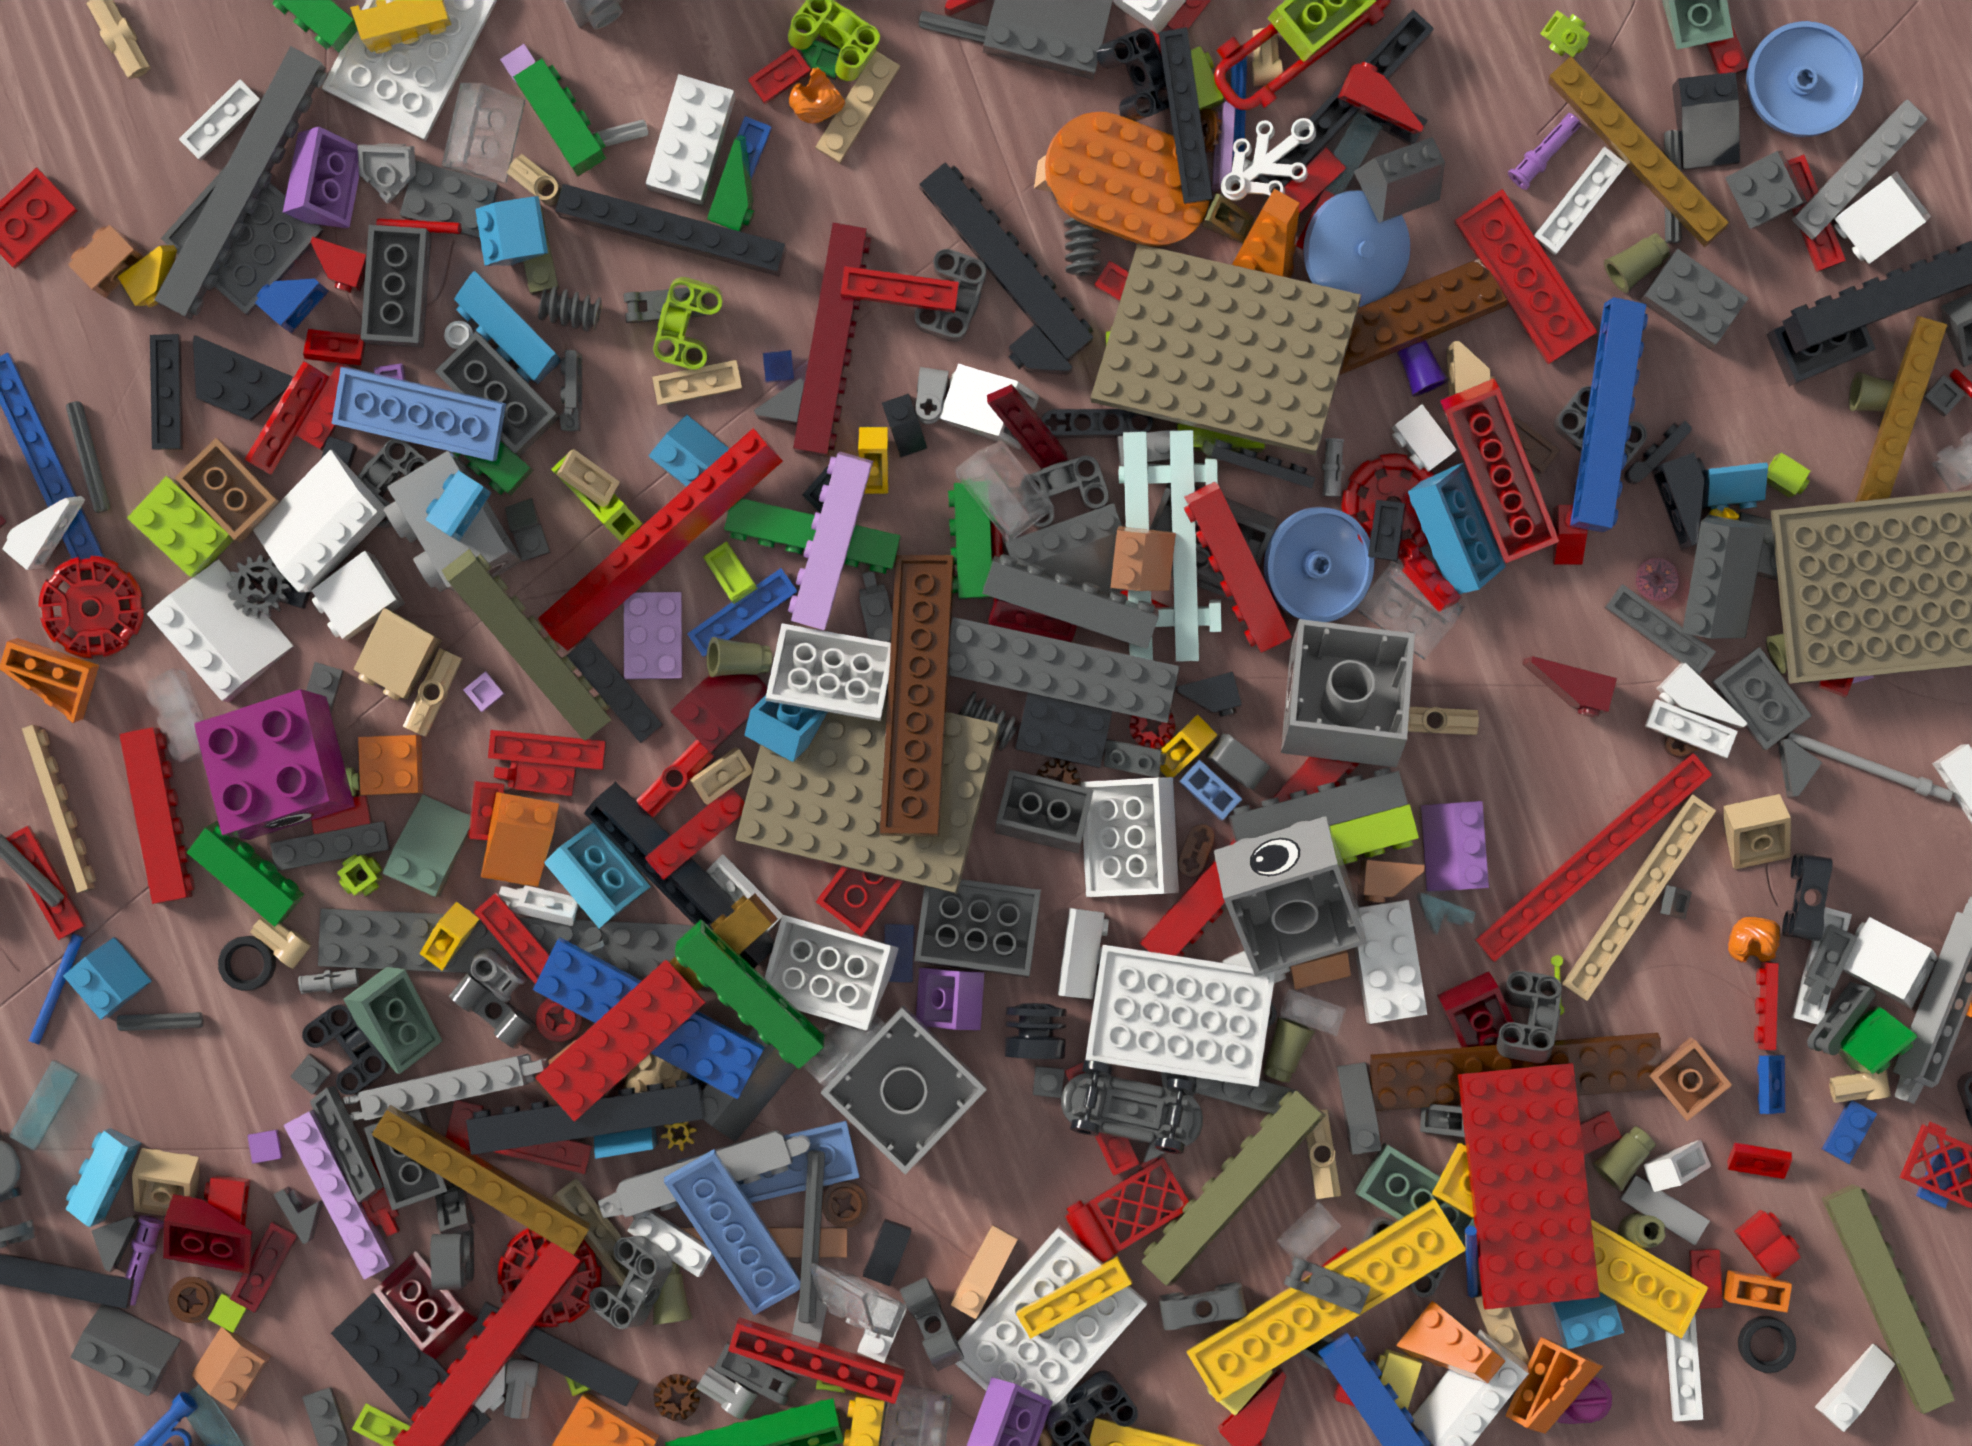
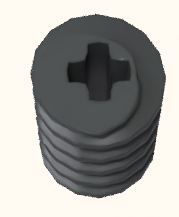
M1073 218L1064 221V226L1071 230L1064 233V238L1071 241L1065 244V249L1072 253L1065 255V261L1072 264L1065 267V272L1075 276L1101 274V272L1093 270V267L1101 265V261L1093 259L1094 255L1101 253L1100 249L1093 248V244L1101 241L1100 238L1092 236V233L1099 231V229L1080 223Z
M556 286L552 288L550 293H547L545 288L539 305L538 317L544 321L549 314L551 323H556L560 317L562 326H567L571 320L574 329L579 328L582 323L583 330L586 332L590 331L594 325L595 331L600 318L602 300L598 297L596 302L591 304V298L588 294L583 301H580L579 292H576L572 299H570L568 289H565L561 296H558Z
M973 691L958 715L998 723L1000 725L997 741H1000L998 749L1002 751L1019 727V725L1014 727L1016 718L1012 716L1005 721L1006 711L1002 710L996 715L995 704L986 709V698L983 697L978 702H975L977 693Z

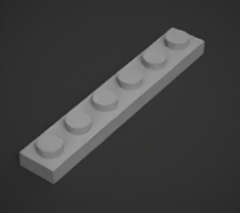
M1908 99L1905 100L1791 220L1811 240L1814 239L1924 124L1927 118Z

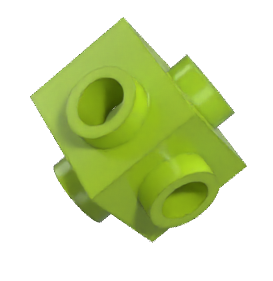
M1558 10L1540 33L1552 42L1549 48L1561 57L1565 53L1572 57L1576 53H1581L1587 46L1589 41L1587 38L1590 35L1589 32L1583 29L1586 25L1584 21L1574 14L1568 18Z
M357 854L352 855L342 863L344 867L337 872L341 877L339 880L341 886L348 894L352 893L354 896L361 895L362 893L365 897L379 888L377 882L383 879L379 873L382 871L381 866L374 857L368 858L367 855H360L359 857ZM361 870H364L368 875L364 881L358 877Z

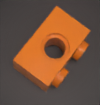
M1728 1270L1723 1299L1730 1303L1787 1313L1792 1284L1783 1279H1773L1771 1277Z

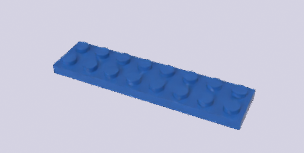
M560 937L556 941L533 990L596 1023L633 990L641 980ZM696 1011L651 1053L738 1100L765 1047Z

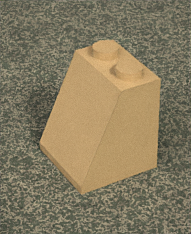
M383 608L354 670L360 673L358 678L371 686H374L376 682L385 687L383 693L397 701L400 697L408 699L441 644L442 639L394 611Z

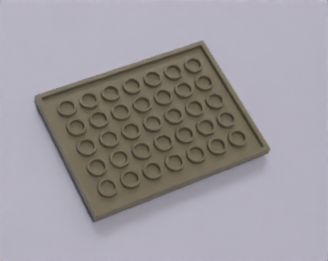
M1137 244L1092 391L1091 402L1316 456L1361 301V294Z
M1972 490L1771 511L1789 684L1972 665Z
M888 698L885 699L880 721L828 712L809 747L794 762L760 744L735 840L957 894L1000 725L946 712L939 837L881 836L880 817Z

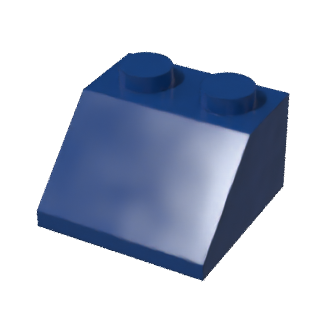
M316 279L273 281L271 285L266 284L257 294L258 299L255 304L292 334L326 296L329 290Z

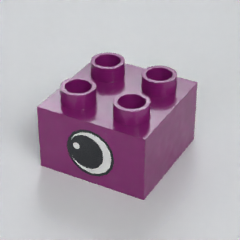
M299 689L194 723L222 835L250 840L355 806L326 696Z

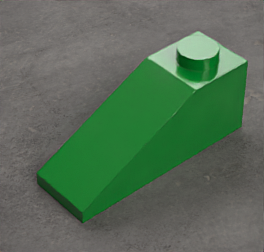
M742 135L734 139L707 220L736 231L742 230L745 225L749 227L755 210L751 209L754 200L746 137Z

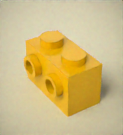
M857 1392L856 1399L849 1401L847 1417L853 1418L852 1428L845 1430L843 1446H879L885 1401Z

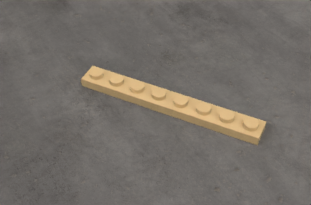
M1693 794L1689 795L1562 983L1563 986L1585 1001L1589 1000L1716 812L1715 809Z

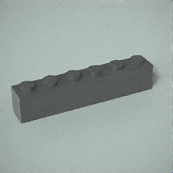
M1009 555L994 556L982 594L1146 649L1148 648L1159 617V611L1154 609L1155 606L1145 601H1138V604L1128 601L1126 595L1111 591V594L1099 591L1100 587L1095 584L1084 582L1081 585L1072 582L1073 578L1068 575L1056 573L1054 576L1045 573L1043 567L1035 564H1029L1028 567L1018 564V560Z
M1388 767L1373 771L1375 777L1364 780L1362 775L1345 779L1346 785L1335 787V783L1332 782L1317 786L1319 792L1307 795V791L1302 790L1289 794L1290 800L1279 802L1278 797L1261 801L1263 807L1251 810L1250 805L1233 809L1234 815L1228 816L1235 843L1244 838H1256L1288 828L1300 821H1311L1326 816L1329 825L1408 805L1399 771L1391 772V768Z

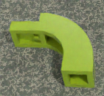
M566 456L551 469L555 474L559 471ZM560 478L621 543L643 524L615 494H613L608 505L601 507Z

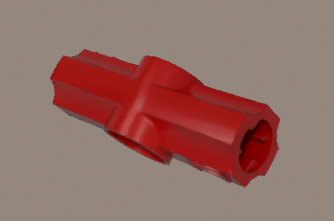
M696 739L636 801L654 818L680 791L687 787L690 779L697 775L715 756ZM675 770L680 771L683 775V781L677 787L671 786L668 782V775Z

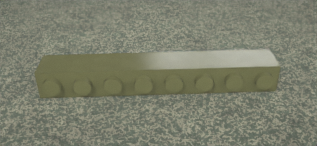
M468 549L441 570L447 581L584 741L612 720L606 712L610 708L600 694L594 697L590 692L593 687L583 674L578 678L573 672L577 668L567 655L561 657L556 652L560 647L550 635L545 638L540 633L543 627L533 615L528 618L523 611L526 607L516 595L511 598L507 594L506 590L509 587L499 575L495 577L491 575L488 570L492 567L483 555L480 554L476 557Z
M1296 1090L1294 1093L1290 1091L1279 1102L1281 1108L1274 1115L1269 1113L1259 1125L1262 1129L1255 1136L1251 1134L1240 1145L1243 1150L1236 1158L1231 1156L1221 1166L1223 1172L1217 1179L1214 1177L1210 1178L1201 1190L1204 1193L1196 1201L1194 1198L1190 1200L1182 1211L1185 1214L1179 1221L1173 1220L1163 1230L1165 1236L1159 1243L1154 1241L1144 1251L1143 1254L1146 1257L1142 1260V1263L1165 1286H1172L1326 1116L1301 1091Z
M1852 1184L1822 1197L1824 1206L1915 1409L1925 1414L1954 1401L1955 1399L1951 1393L1955 1390L1953 1383L1947 1374L1943 1375L1939 1366L1943 1364L1939 1352L1936 1348L1932 1349L1928 1338L1931 1335L1928 1327L1923 1321H1919L1916 1314L1919 1311L1918 1305L1912 1295L1908 1296L1904 1287L1907 1284L1906 1278L1900 1268L1896 1269L1892 1258H1895L1894 1251L1889 1242L1884 1243L1880 1234L1883 1231L1882 1224L1876 1215L1872 1216L1868 1205H1871L1868 1193L1864 1188L1860 1189L1859 1186Z

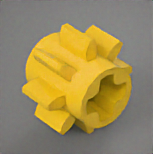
M689 1121L672 1125L667 1124L664 1126L668 1131L661 1135V1138L669 1139V1149L675 1144L679 1145L681 1151H684V1143L686 1141L690 1144L695 1143V1140L690 1135L697 1131V1128H690L688 1125ZM682 1126L685 1128L683 1134L686 1138L680 1137L677 1140L674 1138L675 1132L672 1129H678Z

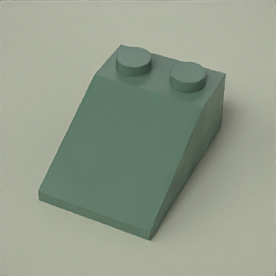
M1662 0L1676 50L1734 37L1727 0Z
M422 794L393 848L383 874L434 897H440L469 834L471 815Z
M386 967L343 999L356 1024L397 1074L402 1073L442 1042L405 969Z

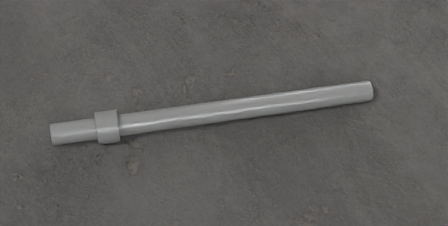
M1792 731L1787 735L1786 739H1790L1802 748L1913 788L1915 793L1927 796L1929 794L1948 802L1952 798L1953 791L1932 784L1933 781L1922 776L1920 778L1913 777Z

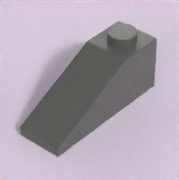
M1366 1062L1337 1066L1349 1152L1354 1155L1382 1151Z

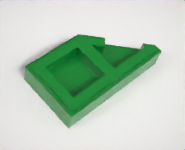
M814 40L808 48L800 49L811 71L812 68L818 67L821 71L825 72L826 77L836 80L835 65L840 49L818 40Z

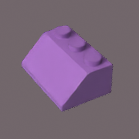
M319 126L298 133L283 213L305 223L349 228L359 180L358 145Z
M1482 801L1420 805L1427 891L1489 888Z
M991 1377L967 1446H1037L1053 1401L1017 1384Z

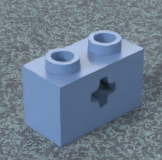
M1200 760L1178 781L1220 821L1242 800L1240 796Z

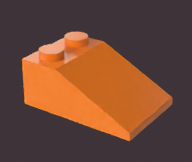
M496 792L481 877L538 887L554 833L559 803Z

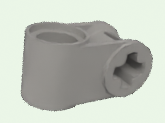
M920 367L917 384L916 416L921 423L926 425L934 424L940 419L949 371ZM927 404H932V409L936 411H931L930 415H925V411L921 408H926Z
M480 949L473 958L471 964L472 976L486 986L501 1001L508 1002L511 999L512 992L520 984L523 985L527 981L522 971L508 963L492 949ZM482 960L491 963L492 968L483 969L478 965V962Z

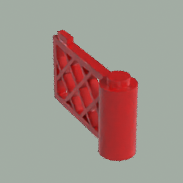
M1929 1122L1928 1126L1922 1124L1899 1178L1972 1209V1203L1965 1200L1961 1188L1972 1184V1178L1959 1183L1954 1169L1967 1164L1972 1177V1156L1968 1152H1972V1146L1946 1135L1947 1128L1933 1122ZM1929 1133L1936 1137L1939 1148L1926 1153L1923 1144ZM1943 1140L1949 1142L1950 1144L1945 1145ZM1957 1146L1961 1147L1965 1159L1952 1164L1947 1150ZM1942 1153L1947 1167L1933 1172L1929 1158ZM1924 1161L1928 1175L1919 1179L1910 1176L1914 1165ZM1949 1172L1953 1186L1942 1190L1939 1188L1936 1177ZM1931 1180L1932 1185L1926 1183V1181ZM1956 1191L1957 1196L1951 1194V1192Z
M1156 1157L1148 1162L1140 1163L1142 1169L1084 1204L1081 1200H1078L1066 1208L1068 1213L1064 1217L1077 1240L1102 1263L1184 1213L1182 1210L1189 1200L1163 1157L1159 1159ZM1159 1166L1162 1167L1166 1174L1163 1187L1148 1184L1150 1172ZM1145 1175L1144 1182L1137 1181V1179ZM1169 1181L1172 1184L1174 1190L1168 1189ZM1131 1183L1143 1185L1139 1202L1123 1198L1127 1185ZM1147 1187L1162 1190L1158 1207L1143 1203ZM1121 1190L1119 1197L1113 1196L1114 1193ZM1166 1192L1177 1194L1183 1205L1174 1211L1163 1209ZM1106 1198L1118 1200L1114 1217L1104 1215L1097 1204ZM1122 1201L1138 1205L1134 1222L1118 1218ZM1142 1206L1157 1210L1155 1222L1149 1226L1138 1223ZM1161 1212L1169 1213L1160 1219ZM1106 1218L1113 1220L1112 1227H1110ZM1117 1221L1133 1225L1130 1237L1121 1243L1114 1234ZM1137 1226L1144 1228L1135 1234Z

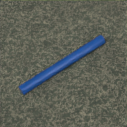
M72 934L28 1041L40 1044L66 979L63 975L71 969L84 937Z
M1468 1226L1465 1229L1467 1295L1475 1298L1479 1294L1477 1229L1474 1226Z

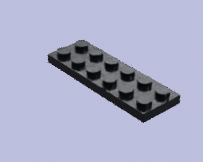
M372 1293L331 1332L335 1339L412 1423L414 1422L411 1420V1417L421 1405L426 1407L432 1399L429 1394L438 1382L443 1384L450 1375L437 1359L428 1356L417 1347L375 1293ZM474 1405L444 1446H465L492 1419L486 1412L482 1413Z

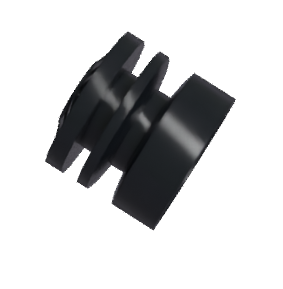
M1022 1003L1006 1007V1014L1019 1016V1021H1006L1007 1027L1018 1029V1035L1005 1037V1057L1064 1059L1066 1039L1053 1036V1030L1066 1028V1023L1053 1022V1017L1066 1016L1067 1009L1048 1003Z

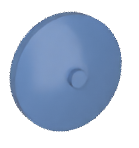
M1811 21L1789 23L1771 32L1753 52L1746 76L1748 96L1760 118L1773 129L1794 137L1818 136L1839 126L1855 109L1863 88L1862 64L1850 41L1834 28Z
M1359 190L1343 192L1330 198L1316 211L1306 231L1303 247L1306 271L1313 284L1361 294L1359 307L1388 296L1401 281L1410 256V237L1403 216L1400 215L1379 223L1364 192Z
M1326 507L1303 509L1285 519L1271 536L1264 557L1265 581L1277 605L1297 619L1319 622L1334 621L1350 613L1365 597L1373 578L1374 558L1368 557L1370 539L1367 533L1350 515ZM1358 534L1361 537L1363 544L1358 539Z

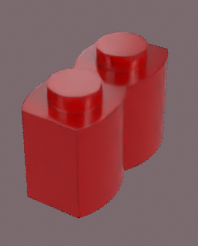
M1759 1210L1738 1227L1734 1233L1766 1274L1775 1279L1801 1258L1797 1252L1800 1247L1789 1234L1786 1237L1779 1229L1782 1224L1772 1212L1767 1214L1765 1211Z

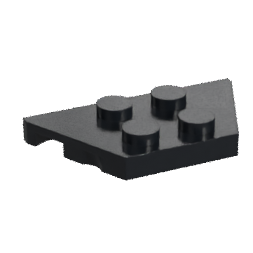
M196 335L193 337L196 398L249 421L255 419L266 406L271 405L278 399V396L288 388L294 378L291 375Z

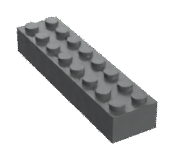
M953 617L948 673L950 676L1165 723L1169 722L1180 666Z

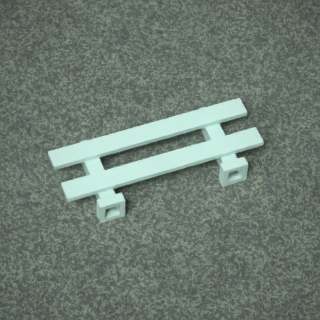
M1193 430L1170 431V464L1147 465V433L1123 432L1124 466H1119V484L1125 483L1126 527L1149 530L1148 484L1171 483L1172 532L1176 533L1173 554L1174 607L1154 608L1159 611L1155 627L1175 626L1176 661H1199L1198 626H1210V632H1221V599L1209 600V606H1198L1195 522L1190 523L1183 508L1188 505L1184 497L1195 491L1194 482H1206V485L1215 481L1218 484L1217 458L1208 456L1205 458V463H1194ZM1128 590V601L1137 604L1138 601L1151 603V591ZM1152 637L1147 649L1129 643L1130 655L1153 660Z

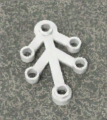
M1306 118L1296 120L1291 128L1292 135L1267 153L1269 139L1274 136L1275 129L1269 121L1259 122L1256 126L1258 136L1253 165L1246 171H1244L1245 158L1251 154L1252 147L1248 140L1244 138L1236 140L1233 144L1235 155L1232 173L1227 174L1221 183L1223 195L1232 201L1241 200L1247 194H1261L1270 197L1272 188L1276 186L1280 187V192L1285 194V188L1279 181L1274 180L1269 182V184L1252 182L1259 175L1291 177L1295 182H1303L1308 176V170L1304 164L1297 162L1289 165L1276 164V162L1300 143L1308 144L1313 141L1316 136V128L1313 123ZM1270 127L1267 134H1261L1262 128ZM1303 130H1310L1308 136H1300ZM1247 145L1244 152H1238L1239 146ZM1303 169V173L1300 176H1294L1295 170ZM1234 184H1241L1239 190H1231Z

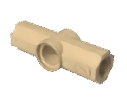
M90 0L87 2V6L101 29L99 32L111 53L115 54L128 79L139 78L146 74L151 67L136 42L138 38L127 19L121 15L115 1Z
M439 648L424 682L419 686L418 695L403 727L427 737L442 703L447 699L448 690L463 658ZM437 685L440 689L439 697L431 701L428 699L426 691L429 686Z
M1409 707L1408 732L1477 735L1479 724L1478 710ZM1431 712L1437 713L1441 718V723L1436 729L1431 728L1427 724V716Z
M1328 1109L1321 1110L1326 1116L1306 1137L1316 1199L1341 1196ZM1318 1146H1324L1329 1150L1330 1157L1324 1163L1318 1162L1314 1157V1151Z

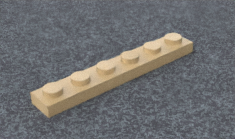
M38 725L22 728L76 891L79 893L95 889L93 884L96 881L95 873L92 867L86 864L84 855L87 853L82 838H78L75 827H77L76 817L73 811L68 810L65 801L68 800L67 790L63 783L59 784L56 775L59 772V767L54 756L50 757L47 748L50 745L48 734L45 729H41Z

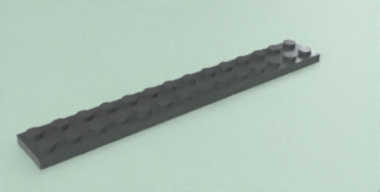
M321 908L318 966L368 969L392 967L413 971L471 973V964L476 952L483 948H489L494 950L508 963L517 967L525 976H528L480 919L470 936L442 971L419 953L436 924L445 914ZM518 917L549 954H551L556 941L560 937L581 949L604 941L616 967L641 981L664 960L668 959L671 961L675 957L676 942L694 926L609 921L599 929L592 920H575L573 926L539 918ZM482 960L478 962V965L483 969L492 968L491 963Z

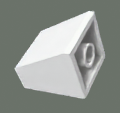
M1896 171L1834 219L1837 224L1834 226L1844 239L1849 237L1855 245L1852 250L1859 260L1864 261L1866 259L1870 264L1925 223L1931 215Z
M958 364L956 371L951 376L950 389L946 399L942 402L939 418L952 426L1021 450L1022 445L987 404L986 395L1013 384L1033 410L1036 408L1039 395L1018 381Z
M367 551L360 553L311 590L315 595V598L312 599L314 605L321 614L325 612L330 619L327 625L336 638L341 636L344 640H349L377 622L383 608L394 611L405 604L375 555Z
M1869 917L1866 923L1862 922L1855 933L1857 940L1843 970L1847 974L1912 1009L1931 975L1938 957L1928 946Z

